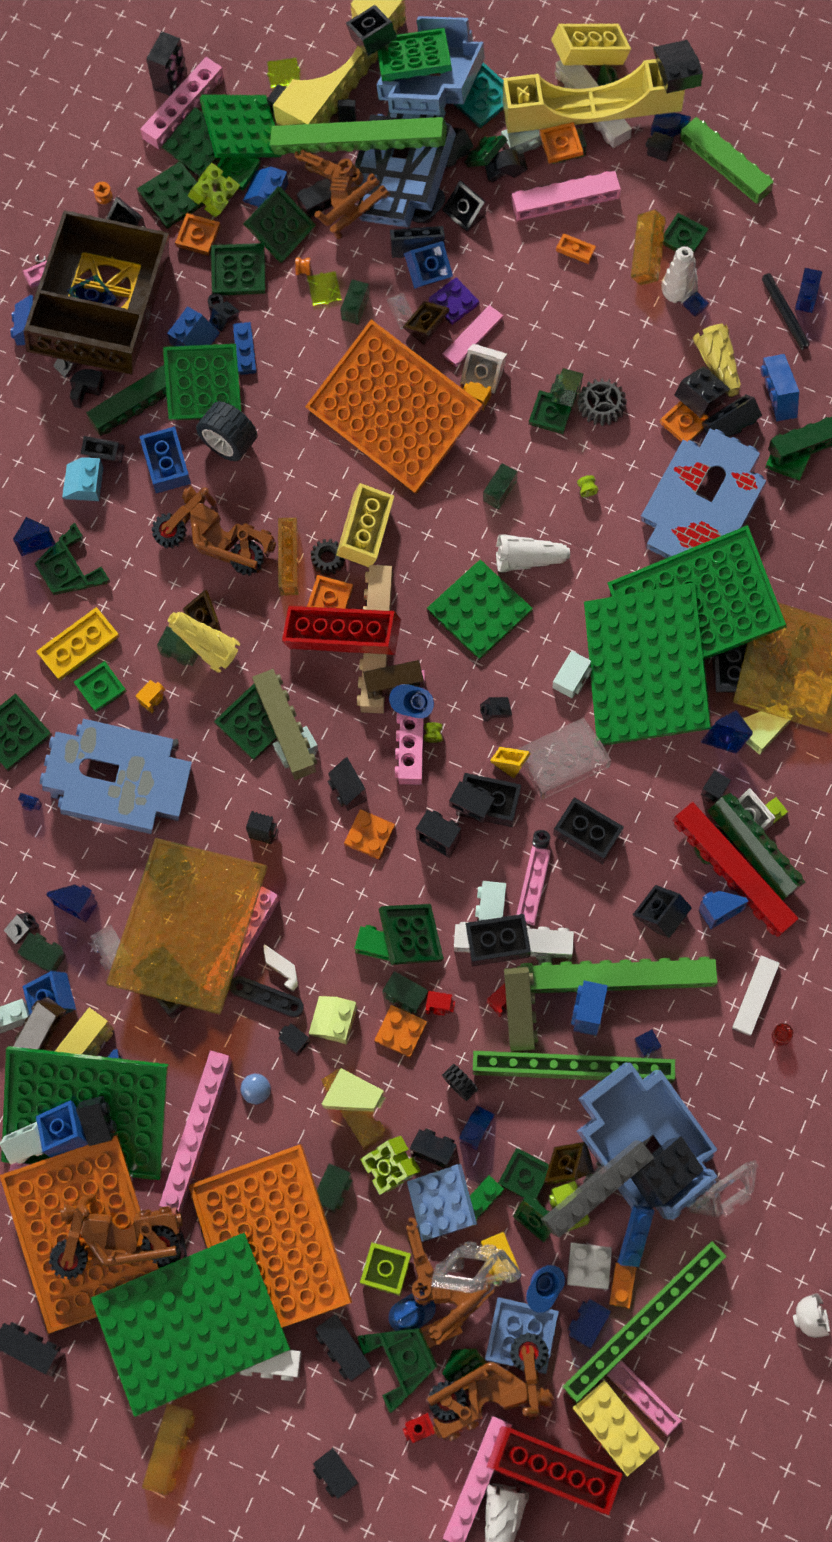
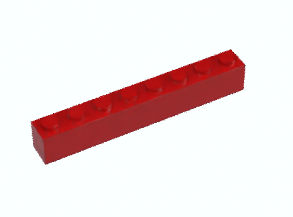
M693 801L672 820L674 827L687 836L689 844L693 847L696 846L700 851L701 857L714 866L713 870L715 873L723 876L727 881V886L732 891H736L740 896L748 899L746 906L749 905L753 910L754 916L767 925L766 929L769 933L776 935L778 938L799 919Z

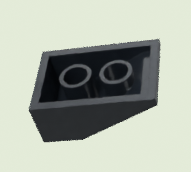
M688 40L653 47L666 94L701 86L703 71L699 59Z
M752 641L712 657L716 693L755 692Z

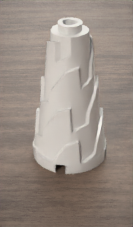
M681 247L676 250L674 259L662 280V293L666 299L673 303L681 301L682 304L692 300L698 289L696 261L692 249L688 247Z
M500 534L497 538L496 547L499 548L498 552H496V563L499 572L559 564L570 558V548H567L562 543H552L551 541L534 540L532 538Z
M494 1483L488 1484L486 1490L488 1493L485 1541L514 1542L526 1502L529 1499V1492L521 1489L520 1493H518L516 1487Z

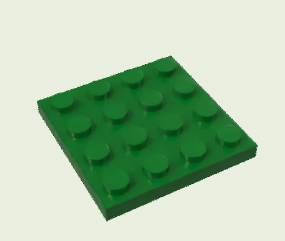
M445 28L400 34L391 43L377 50L382 81H393L400 78L409 79L414 76H428L434 73L452 71Z
M201 95L200 103L215 158L282 156L275 154L270 146L271 128L275 126L270 106L267 105V95Z
M236 344L163 347L168 421L202 419L215 402H225L241 411Z
M480 559L427 607V611L480 660L533 611V608Z

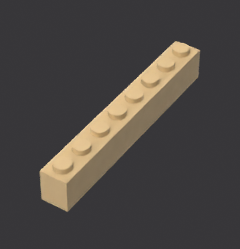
M369 566V572L365 574V583H368V589L364 590V600H367V606H363L364 610L390 611L392 566ZM364 653L363 659H360L359 670L368 671L387 667V654ZM362 672V677L358 679V688H361V695H357V706H360L361 712L384 713L385 696L378 700L368 699Z

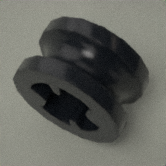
M217 293L211 294L207 300L210 310L224 303L223 297ZM219 300V304L216 303L215 305H213V302Z
M537 830L533 834L532 844L538 849H545L549 846L551 836L545 830Z

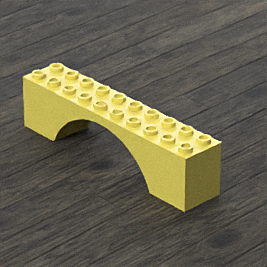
M353 0L351 3L352 19L373 5H376L392 21L395 32L406 21L405 0ZM357 45L351 58L331 74L311 80L293 79L273 104L276 126L329 123L332 115L338 112V100L348 99L349 93L357 87L360 78L365 76L370 65L376 62L378 52L376 51L367 56Z
M656 59L644 60L635 71L618 81L587 89H569L555 86L545 81L539 74L503 78V108L508 133L546 129L574 122V125L680 112L682 111L685 90L666 94Z

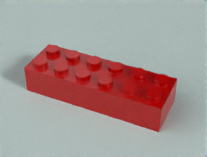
M288 606L282 642L289 649L395 655L401 618L395 611Z
M501 1426L486 1467L605 1515L610 1514L623 1475L613 1469L504 1426Z

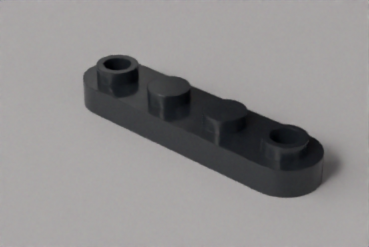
M236 976L229 983V989L234 996L291 1018L301 1016L304 1011L301 999L248 978ZM242 984L243 989L237 990V985ZM293 1005L298 1006L296 1011L291 1010Z

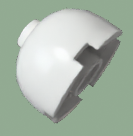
M818 1293L803 1298L796 1307V1314L793 1315L796 1327H800L803 1333L814 1338L829 1335L828 1332H830L828 1315L826 1310H823L822 1306H820V1304H823V1301Z

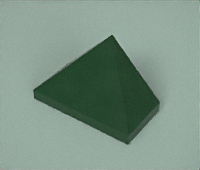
M603 64L596 83L599 86L618 81L616 69Z
M476 1348L452 1350L442 1374L447 1381L456 1382L487 1362Z

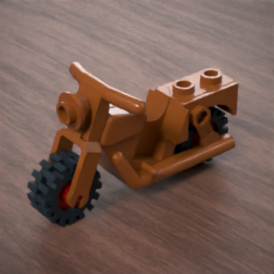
M189 486L188 489L185 488L182 499H184L186 505L180 507L173 515L171 513H167V515L161 514L162 517L159 518L158 516L156 518L157 521L153 522L154 526L151 527L156 542L164 548L168 549L170 547L173 549L174 546H180V542H184V537L186 538L187 536L185 525L191 519L193 545L198 552L230 563L236 572L242 575L248 574L250 576L252 575L251 573H259L262 568L261 565H264V554L266 557H269L276 547V542L271 532L261 529V532L257 531L252 525L246 523L244 525L235 524L229 532H225L221 528V517L219 514L204 505L205 500L211 506H215L217 503L206 487H202L198 493H196L192 486ZM254 541L260 543L264 547V550L262 551L260 546L256 544Z
M94 1194L83 1196L80 1198L77 1209L68 1204H64V1208L61 1209L62 1221H66L67 1225L71 1223L68 1238L63 1239L62 1242L59 1241L54 1246L50 1254L49 1264H51V1270H55L54 1274L56 1276L58 1274L61 1275L60 1278L62 1279L67 1277V1280H69L73 1276L76 1278L79 1274H82L88 1262V1251H85L84 1244L80 1245V1235L104 1266L145 1260L150 1261L151 1259L155 1264L156 1262L163 1264L165 1261L168 1263L178 1253L180 1237L177 1234L179 1233L180 1226H183L182 1214H178L177 1207L171 1208V1206L161 1207L157 1211H151L150 1209L138 1212L139 1214H136L133 1225L129 1229L122 1230L113 1223L111 1215L90 1214L86 1205L94 1202L96 1196ZM139 1234L144 1236L142 1245L137 1246Z
M526 1333L515 1338L514 1343L510 1346L511 1360L518 1369L525 1372L527 1384L498 1364L488 1362L456 1382L445 1381L439 1382L437 1386L434 1385L432 1392L429 1393L430 1397L427 1398L430 1404L429 1408L433 1414L444 1421H454L456 1418H461L458 1421L447 1424L434 1419L433 1421L436 1426L433 1429L438 1438L442 1437L443 1440H450L452 1442L462 1436L460 1434L466 1429L471 1431L480 1425L479 1421L483 1420L482 1406L488 1401L496 1402L506 1410L529 1403L531 1408H524L522 1410L523 1415L528 1416L531 1421L540 1418V1405L552 1407L551 1402L554 1401L549 1389L539 1388L538 1370H541L546 1365V1361L549 1358V1350L545 1341L534 1333ZM467 1389H469L471 1409L467 1407V1395L465 1394Z

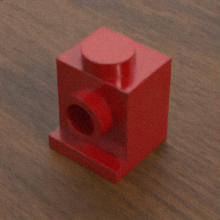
M505 983L487 998V1004L499 1017L503 1015V1009L507 1010Z
M428 991L426 1014L430 1015V1011H434L433 1014L445 1016V1013H454L455 1001L452 1000V994Z
M428 1413L405 1422L406 1427L403 1428L407 1441L411 1439L412 1443L436 1434ZM416 1425L422 1426L420 1433L414 1431Z

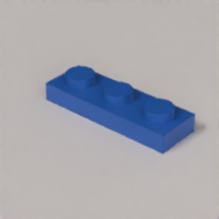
M251 322L233 324L238 374L257 373Z
M633 1205L618 1263L621 1266H640L655 1212L653 1208Z

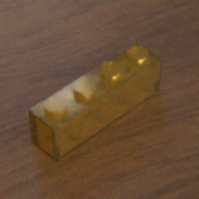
M656 209L639 214L637 218L631 278L639 285L659 281L666 221L665 217Z
M297 517L278 518V588L280 596L299 595Z
M342 1067L321 1079L327 1092ZM339 1110L364 1150L385 1138L383 1132L386 1130L380 1121L376 1122L372 1116L375 1114L374 1112Z
M167 1404L143 1481V1489L163 1495H169V1491L173 1492L176 1484V1479H173L175 1471L180 1470L183 1458H180L181 1451L186 1449L189 1437L186 1436L188 1428L192 1429L195 1421L193 1411Z

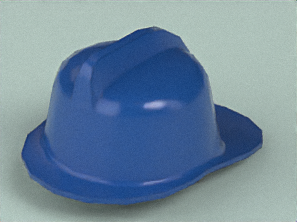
M402 684L396 686L389 696L391 707L395 712L402 715L422 719L428 717L434 708L432 695L429 691L420 687Z
M547 1265L532 1275L526 1293V1300L532 1311L537 1313L546 1312L551 1308L562 1291L565 1277L559 1267Z
M420 1292V1295H425V1292ZM412 1293L391 1307L389 1323L395 1331L420 1328L433 1318L436 1305L434 1301H431L428 1305H419L414 1300Z

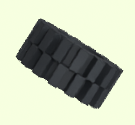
M323 539V543L318 541L317 546L314 545L313 550H311L312 565L322 575H324V572L327 575H330V572H332L334 575L336 570L340 571L341 566H344L345 558L336 556L339 546L337 541L333 543L332 539H329V542ZM324 552H332L335 555V559L330 563H325L321 560V555Z
M452 1064L442 1074L444 1080L465 1101H468L478 1091L473 1081L455 1064Z

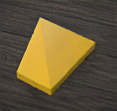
M499 747L490 761L509 776L515 778L531 753L530 751Z

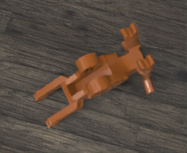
M301 150V155L297 151L294 153L298 161L306 162L305 168L310 173L314 172L333 182L330 190L331 203L334 209L326 216L320 211H316L315 217L325 226H330L341 217L338 222L330 227V231L336 239L342 238L340 231L343 228L348 227L362 214L369 211L379 200L390 196L387 188L382 185L366 200L361 201L362 203L356 206L355 203L357 201H360L364 195L379 185L380 182L373 173L368 176L367 181L363 185L358 187L363 182L364 175L350 159H342L336 165L304 150Z
M409 1218L408 1221L412 1224L410 1226L407 1225L406 1230L418 1274V1280L412 1286L414 1300L417 1304L423 1306L428 1305L431 1301H434V1304L449 1303L457 1306L438 1325L429 1329L431 1339H435L436 1345L440 1346L447 1336L458 1326H462V1323L495 1292L493 1276L487 1274L485 1276V1284L473 1293L465 1282L452 1279L451 1277L438 1278L423 1250L417 1221L414 1218ZM424 1289L425 1295L421 1296L420 1290Z

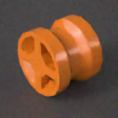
M98 182L94 185L93 192L96 201L99 204L109 203L113 198L110 185L107 182Z
M296 257V275H311L310 257L306 259Z

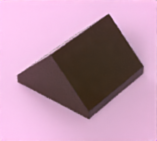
M424 301L404 324L403 328L425 345L445 321L450 309Z
M204 590L183 608L186 615L222 632L208 590Z
M580 1142L554 1147L544 1183L552 1184L572 1181L594 1173V1167L586 1143Z

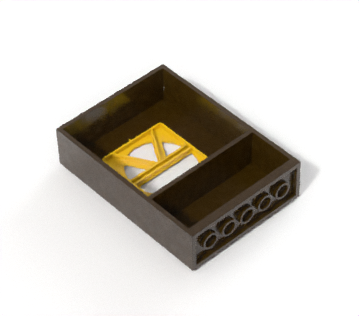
M64 210L24 327L26 352L133 375L168 261L169 233ZM97 266H113L121 271L107 283L103 284ZM88 269H91L95 282L80 279V276ZM125 277H128L131 283V289L115 286ZM75 287L123 296L129 299L122 307L88 301L76 297Z

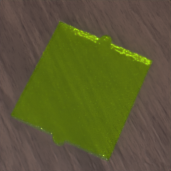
M297 58L267 61V76L270 79L271 88L276 87L278 84L287 86L293 79L300 80L299 73L301 71L298 68Z
M336 271L320 272L318 275L307 276L313 305L329 304V302L342 300Z

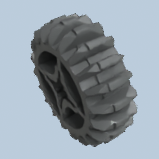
M603 378L600 379V382L594 379L593 384L588 381L587 387L583 386L582 392L578 396L579 412H582L583 418L587 417L588 423L593 420L594 425L600 422L601 426H603L604 422H607L610 426L611 420L617 422L618 417L621 418L626 410V393L622 392V386L617 387V382L611 384L610 378L607 382H604ZM611 396L614 397L617 405H614L613 401L610 400ZM588 399L592 401L594 408H591L588 404Z

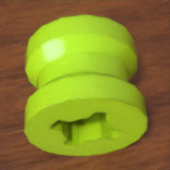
M588 475L578 479L577 484L581 488L580 494L582 497L593 496L599 491L595 485L596 480L594 476Z
M436 722L424 724V730L426 731L424 735L425 742L438 743L443 741V736L441 735L443 730L442 724Z

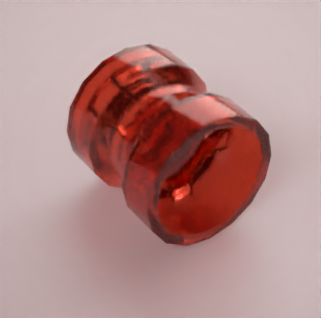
M787 1023L776 1025L771 1034L774 1044L777 1046L787 1045L794 1034L792 1027Z

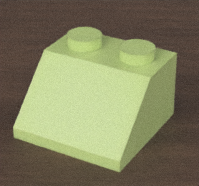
M319 996L309 1035L347 1044L357 1010V1003L339 997Z

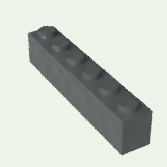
M633 1141L541 1220L554 1236L560 1238L654 1159V1157L642 1141Z

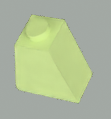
M775 705L735 721L731 731L760 755L790 723L792 716L786 708Z
M340 1069L322 1102V1106L325 1109L375 1112L377 1107H382L386 1097H384V1090Z

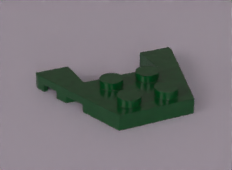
M75 523L70 526V529L65 534L59 537V541L53 547H50L35 562L38 571L53 596L110 583L102 566L84 575L68 550V547L84 539Z
M421 1328L357 1336L364 1354L381 1346L384 1347L400 1383V1387L382 1395L389 1413L394 1412L437 1368Z

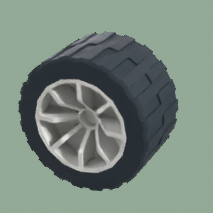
M215 402L196 425L197 434L204 444L217 455L229 461L240 460L258 437L257 430L251 420L239 409L225 402Z

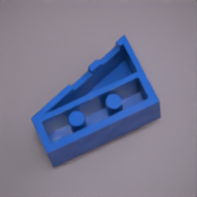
M785 354L764 357L760 371L762 377L765 378V385L768 389L776 422L798 418L799 389Z

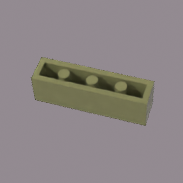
M528 967L505 968L504 978L510 1050L535 1049L534 1042H538L537 1030H533V1023H536V1012L532 1011L531 1004H535L534 992H530V985H534L533 973H529Z

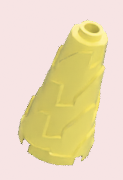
M716 324L702 330L704 333L702 336L699 335V332L694 335V344L698 347L711 373L730 388L727 395L729 397L739 394L741 383L736 369L728 326L726 324Z
M173 612L169 616L168 622L169 627L172 628L171 630L211 666V669L218 673L222 672L220 667L222 666L226 669L233 661L238 652L235 645L240 646L239 641L235 638H231L204 623L198 622L183 612Z

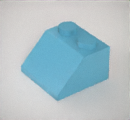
M81 457L67 464L63 499L99 501L103 476V465L100 458Z

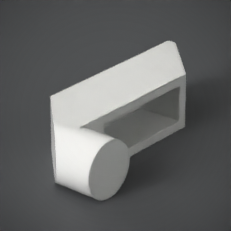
M264 944L266 964L286 977L288 980L284 986L294 992L298 986L295 965Z

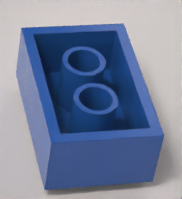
M175 426L140 436L156 493L191 484Z
M584 980L583 986H578L571 1025H574L573 1031L597 1036L608 985Z

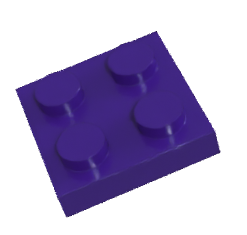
M457 277L429 297L430 303L450 309L446 320L451 325L455 324L479 305V300Z

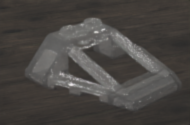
M756 1160L743 1164L703 1194V1197L698 1198L696 1202L687 1208L689 1212L713 1217H720L723 1214L724 1217H727L735 1211L733 1208L735 1205L740 1203L742 1206L751 1199L749 1195L754 1191L758 1168ZM740 1179L745 1188L724 1203H721L719 1193Z
M465 1242L464 1245L455 1249L442 1262L436 1265L432 1278V1287L472 1293L488 1289V1284L494 1283V1286L502 1285L503 1280H506L507 1283L514 1282L521 1278V1272L506 1252L502 1249H496L495 1245H484L483 1247L477 1246L475 1242ZM464 1257L486 1261L474 1279L447 1275L448 1272L456 1273L464 1268ZM495 1264V1275L485 1278Z

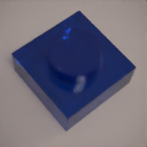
M696 291L683 302V306L696 317L709 306V302Z
M24 793L19 795L18 801L22 808L33 811V809L40 810L42 803L39 798Z
M652 1029L634 1039L643 1057L662 1047Z

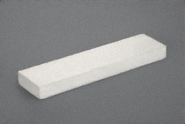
M764 956L760 957L732 1029L751 1036L779 966L778 962Z

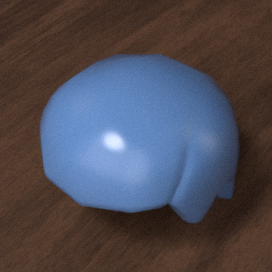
M254 1073L244 1078L241 1083L240 1092L248 1103L257 1105L265 1102L270 1096L271 1085L265 1076Z

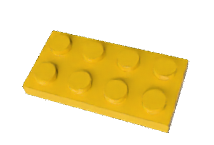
M96 607L36 652L60 681L120 636Z

